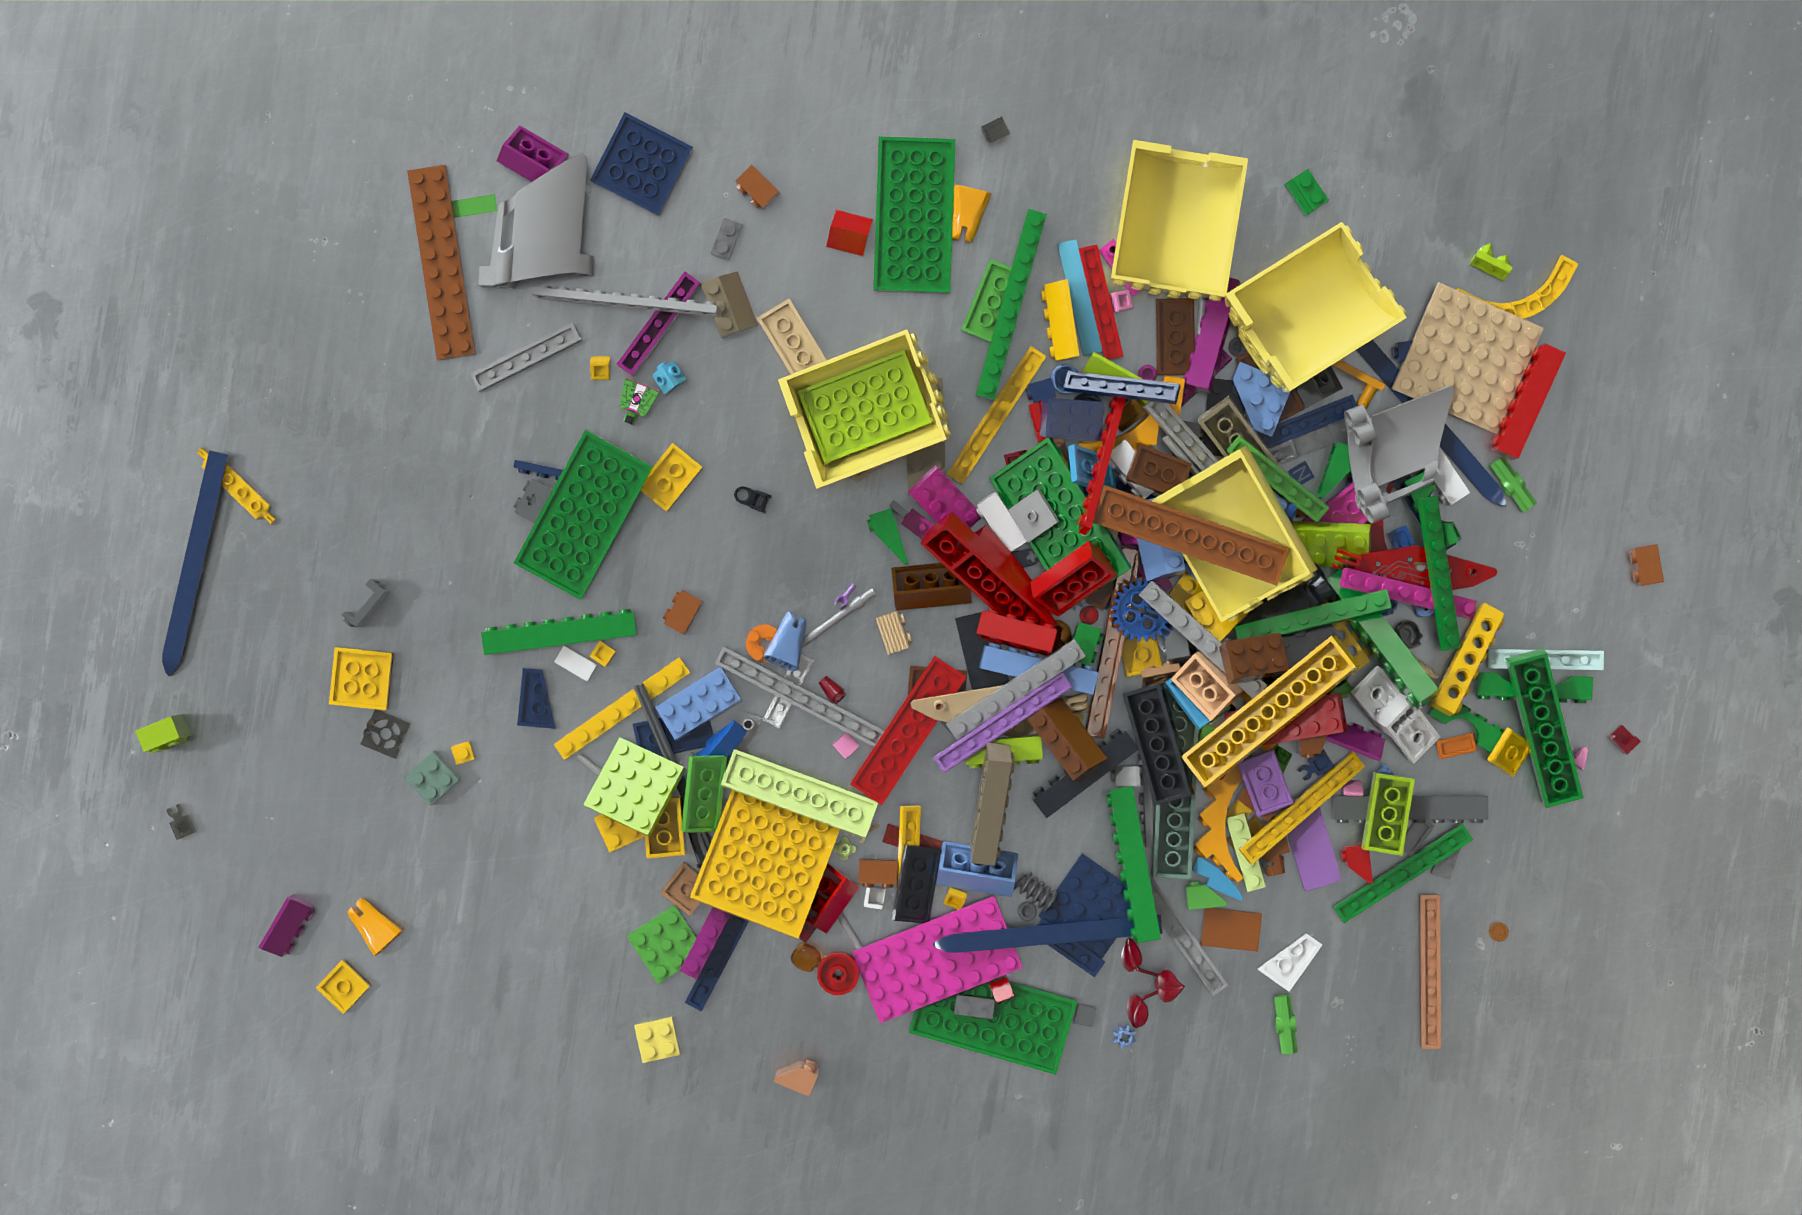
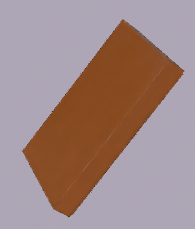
M1204 908L1200 945L1258 952L1262 913Z

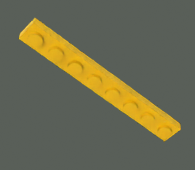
M1032 346L1029 347L946 475L963 485L1045 360L1046 356Z
M680 657L643 682L650 700L691 672ZM631 690L553 744L564 760L641 708L642 706L635 690Z
M1350 752L1294 801V804L1284 809L1238 850L1249 864L1255 863L1365 768V765L1354 752Z

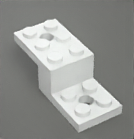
M1376 666L1350 692L1380 731L1391 736L1413 764L1440 738L1421 710L1417 711L1415 707L1412 708L1406 701L1407 696L1397 690L1381 667ZM1377 689V694L1373 697V691ZM1418 733V738L1413 741L1415 734Z

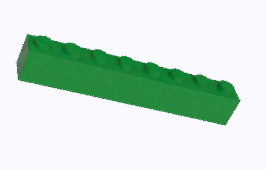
M630 609L618 610L619 614L611 615V611L602 612L600 617L593 618L592 614L580 615L581 619L573 620L572 616L561 618L562 622L555 623L554 619L542 620L543 624L535 625V621L523 623L524 627L517 628L516 624L504 625L505 629L497 630V626L485 628L486 632H481L484 655L638 635L635 612L630 613Z

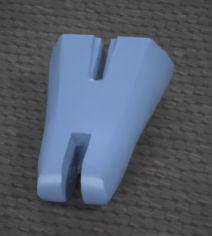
M787 612L767 647L763 658L773 664L779 663V666L786 670L798 671L806 619L799 617L793 627L795 615Z

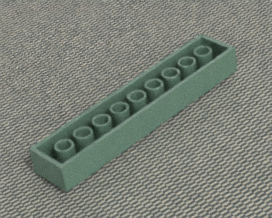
M1164 685L1184 755L1198 743L1199 730ZM1187 765L1193 790L1196 795V776ZM1195 795L1155 806L1152 877L1191 879Z

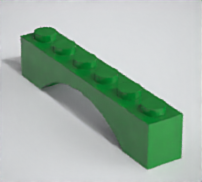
M1479 672L1474 680V695H1479V699L1490 700V696H1498V700H1510V697H1515L1512 684L1504 680L1497 673ZM1569 676L1564 681L1556 684L1559 702L1567 703V699H1575V703L1586 704V700H1592L1593 677Z

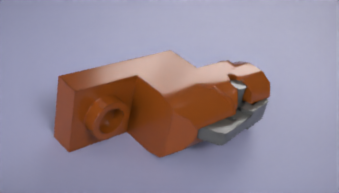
M1286 836L1259 858L1264 873L1268 877L1285 873L1284 856L1282 854L1290 853Z

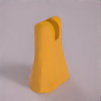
M954 185L952 239L959 240L962 233L961 228L965 226L968 227L967 231H965V242H973L992 193Z
M361 898L356 902V905L364 913L363 915L354 907H351L346 912L375 957L390 942H393L403 930L382 915L369 902Z

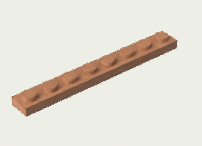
M1425 894L1420 895L1421 1048L1441 1049L1440 895Z

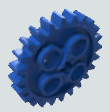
M1138 579L1136 580V585L1129 582L1128 589L1122 586L1124 592H1116L1119 598H1113L1112 600L1117 604L1111 606L1112 609L1116 610L1111 616L1117 617L1113 624H1120L1117 630L1121 631L1124 629L1122 634L1124 637L1130 634L1129 639L1133 640L1136 636L1138 642L1141 641L1142 637L1148 642V636L1155 640L1156 633L1162 636L1161 629L1168 630L1165 623H1169L1156 610H1151L1150 605L1143 598H1141L1140 602L1133 603V595L1141 593L1148 585L1146 579H1144L1143 584ZM1129 603L1138 608H1143L1144 606L1145 610L1157 614L1158 617L1155 618L1145 613L1140 615V612L1127 607L1126 604ZM1133 611V620L1126 621L1125 614ZM1146 618H1151L1152 625L1149 628L1143 627V621Z

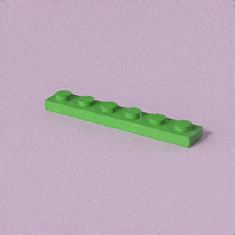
M1239 435L1227 449V452L1232 454L1247 446L1269 485L1315 522H1318L1329 509L1327 504Z

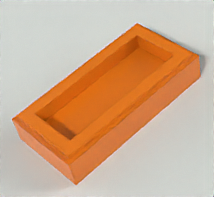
M1473 732L1440 739L1435 742L1440 760L1477 751Z

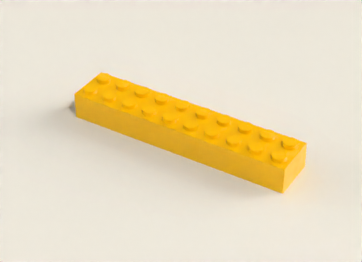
M1330 636L1181 756L1204 787L1212 786L1357 670L1360 665L1337 636Z

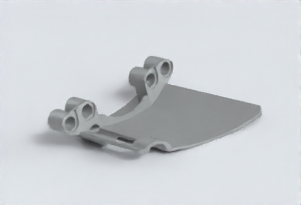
M581 152L563 162L499 205L490 266L479 267L478 286L514 289L515 281L557 274L592 276L594 256L580 254L587 156ZM515 210L512 245L506 250H501L503 216Z
M1450 385L1372 416H1368L1363 406L1364 404L1344 412L1348 431L1350 467L1356 492V505L1370 523L1373 524L1390 517L1387 504L1434 482L1439 464L1437 458L1441 438L1455 391ZM1425 468L1421 482L1390 494L1387 493L1386 488L1391 481Z

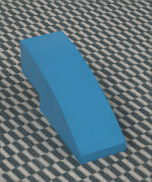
M1196 856L1192 865V871L1207 877L1206 886L1242 901V895L1224 873L1210 862Z

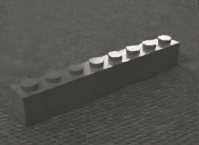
M1332 795V819L1337 820V823H1349V820H1356V823H1365L1370 795ZM1412 795L1408 820H1414V823H1425V820H1433V823H1445V820H1452V823H1464V820H1471V823H1483V820H1488V796Z

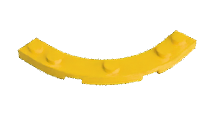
M1560 255L1549 278L1536 292L1524 299L1510 303L1489 302L1477 298L1460 288L1456 290L1522 319H1526L1544 310L1561 295L1579 263Z

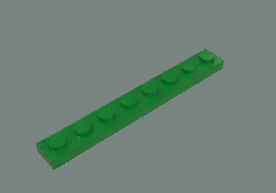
M1430 496L1417 499L1440 648L1441 651H1449L1460 648L1461 642L1438 496Z
M1385 589L1235 626L1238 639L1281 632V636L1390 610L1392 607L1388 591Z
M1462 823L1333 908L1345 924L1473 841V838Z

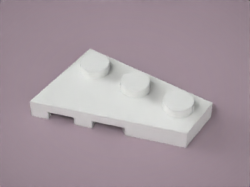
M1305 933L1257 969L1284 989L1290 991L1322 947V944Z

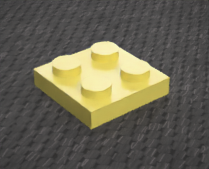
M672 1017L634 1025L642 1063L680 1055Z

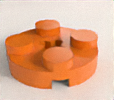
M763 624L754 627L748 633L746 649L754 660L768 663L763 658L766 649L760 646L759 643L762 642V638H766V641L771 643L777 629L771 625Z

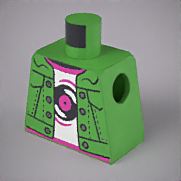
M625 377L619 408L627 411L623 422L634 425L638 415L646 418L661 391Z

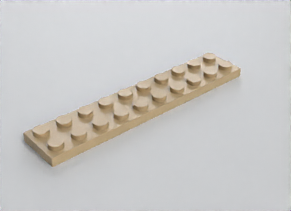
M790 299L785 300L757 317V320L790 374L827 361ZM887 463L863 471L861 473L853 475L852 477L854 478L855 482H858L859 480L873 473L874 471L886 465Z

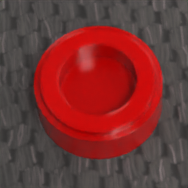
M1085 606L1079 613L1081 622L1087 625L1094 624L1099 617L1097 609L1093 606Z

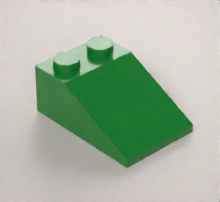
M1340 442L1332 444L1316 497L1319 499L1324 498L1351 471L1348 445Z
M892 509L869 515L870 519L867 520L870 532L874 531L875 535L904 565L909 564Z

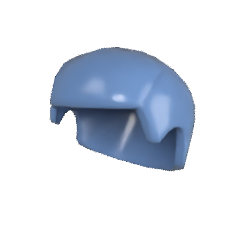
M1066 363L1057 366L1051 375L1053 387L1063 394L1073 393L1064 391L1063 388L1067 372H1078L1073 365Z

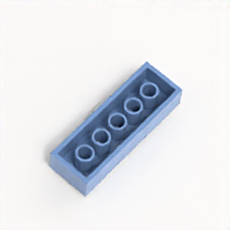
M989 642L988 646L984 645L979 668L1017 677L1043 659L1038 658L1039 654L1026 651V655L1019 653V649L1008 647L1007 650L1000 649L1001 645ZM1074 663L1062 671L1073 686L1071 690L1094 694L1099 673L1094 671L1095 667L1082 664V668H1079Z

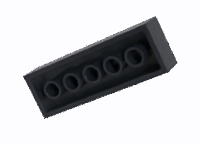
M1158 683L1123 693L1154 806L1195 795L1186 762L1181 757L1183 756V751L1164 684Z
M1117 729L1109 735L1111 738L1108 741L1102 740L1097 744L1108 759L1079 782L1073 781L1065 769H1063L1064 774L1060 777L1055 775L1048 781V786L1044 789L1041 786L1033 792L1032 800L1046 819L1138 750L1137 745L1126 730L1122 729L1120 731V729Z

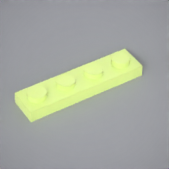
M1246 813L1227 817L1226 821L1247 892L1265 888L1267 885L1259 859L1255 863L1249 864L1238 850L1252 838Z

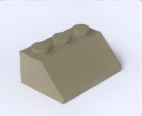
M738 271L701 283L707 301L717 303V306L722 309L721 317H713L722 339L758 326Z

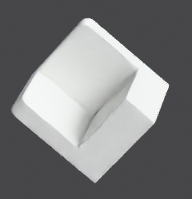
M867 887L864 907L883 910L886 889Z

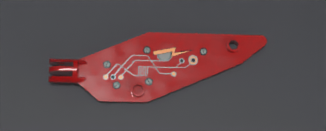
M1412 545L1364 554H1355L1337 549V553L1349 556L1350 558L1335 555L1334 560L1347 564V566L1333 563L1332 567L1341 570L1343 568H1350L1431 589L1426 553L1423 547ZM1447 554L1452 590L1473 587L1497 575L1496 568Z

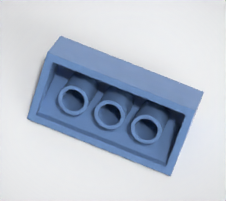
M1137 538L1147 582L1185 574L1186 568L1182 553Z
M943 841L936 885L1012 897L1018 853L1000 851V857L996 859L995 866L975 864L971 860L970 845Z

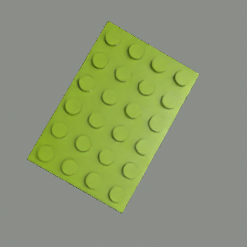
M906 350L899 351L797 391L824 464L933 423Z

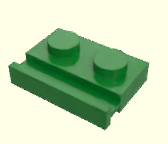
M1306 169L1284 184L1304 216H1307L1329 201L1309 169Z

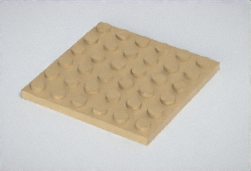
M1438 282L1412 340L1413 342L1405 361H1403L1391 389L1415 399L1450 385L1455 391L1448 414L1497 434L1499 431L1498 427L1507 413L1509 403L1514 397L1516 388L1522 379L1544 328Z

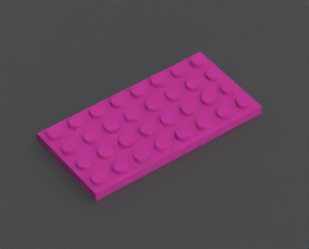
M995 895L852 951L880 1023L1023 968L1016 948L951 953L933 946L935 941L955 933L1008 929Z

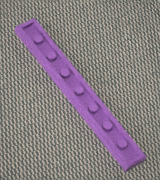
M1063 672L1059 673L933 758L943 773H946L986 746L987 743L992 742L1067 692L1073 686Z

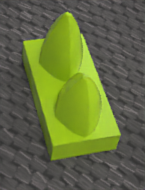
M1491 243L1482 246L1470 262V265L1502 281H1505L1513 268L1510 266L1507 254L1498 258L1493 257Z

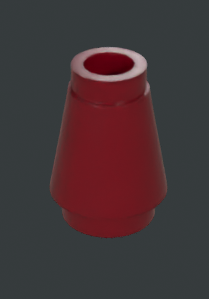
M825 676L818 683L829 701L834 704L839 703L846 696L845 689L828 678V676Z

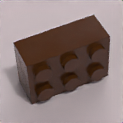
M1281 632L1225 641L1219 647L1228 685L1282 676L1289 670Z

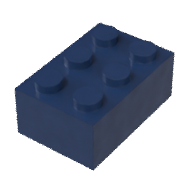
M1043 397L1040 436L1100 441L1105 402Z

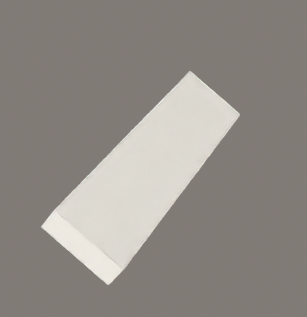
M801 654L798 671L788 670L784 678L802 686L814 660ZM775 695L763 721L780 729L792 704Z

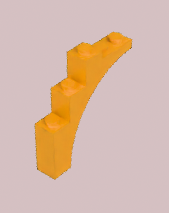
M1165 375L1163 382L1180 385L1177 403L1168 404L1180 417L1185 379ZM1148 413L1136 426L1116 436L1113 448L1123 440H1126L1134 451L1137 443L1152 447V445L1157 443L1159 425ZM1078 441V446L1097 452L1098 448L1102 446L1103 441Z
M1238 765L1230 770L1222 780L1219 779L1212 786L1203 789L1210 799L1212 797L1215 798L1198 813L1200 816L1198 820L1205 828L1209 826L1210 829L1193 842L1196 846L1194 851L1200 858L1203 855L1205 858H1208L1213 854L1214 857L1211 859L1218 867L1222 865L1227 870L1224 874L1231 882L1235 880L1237 883L1243 879V876L1236 868L1228 850L1225 821L1232 795L1243 779Z

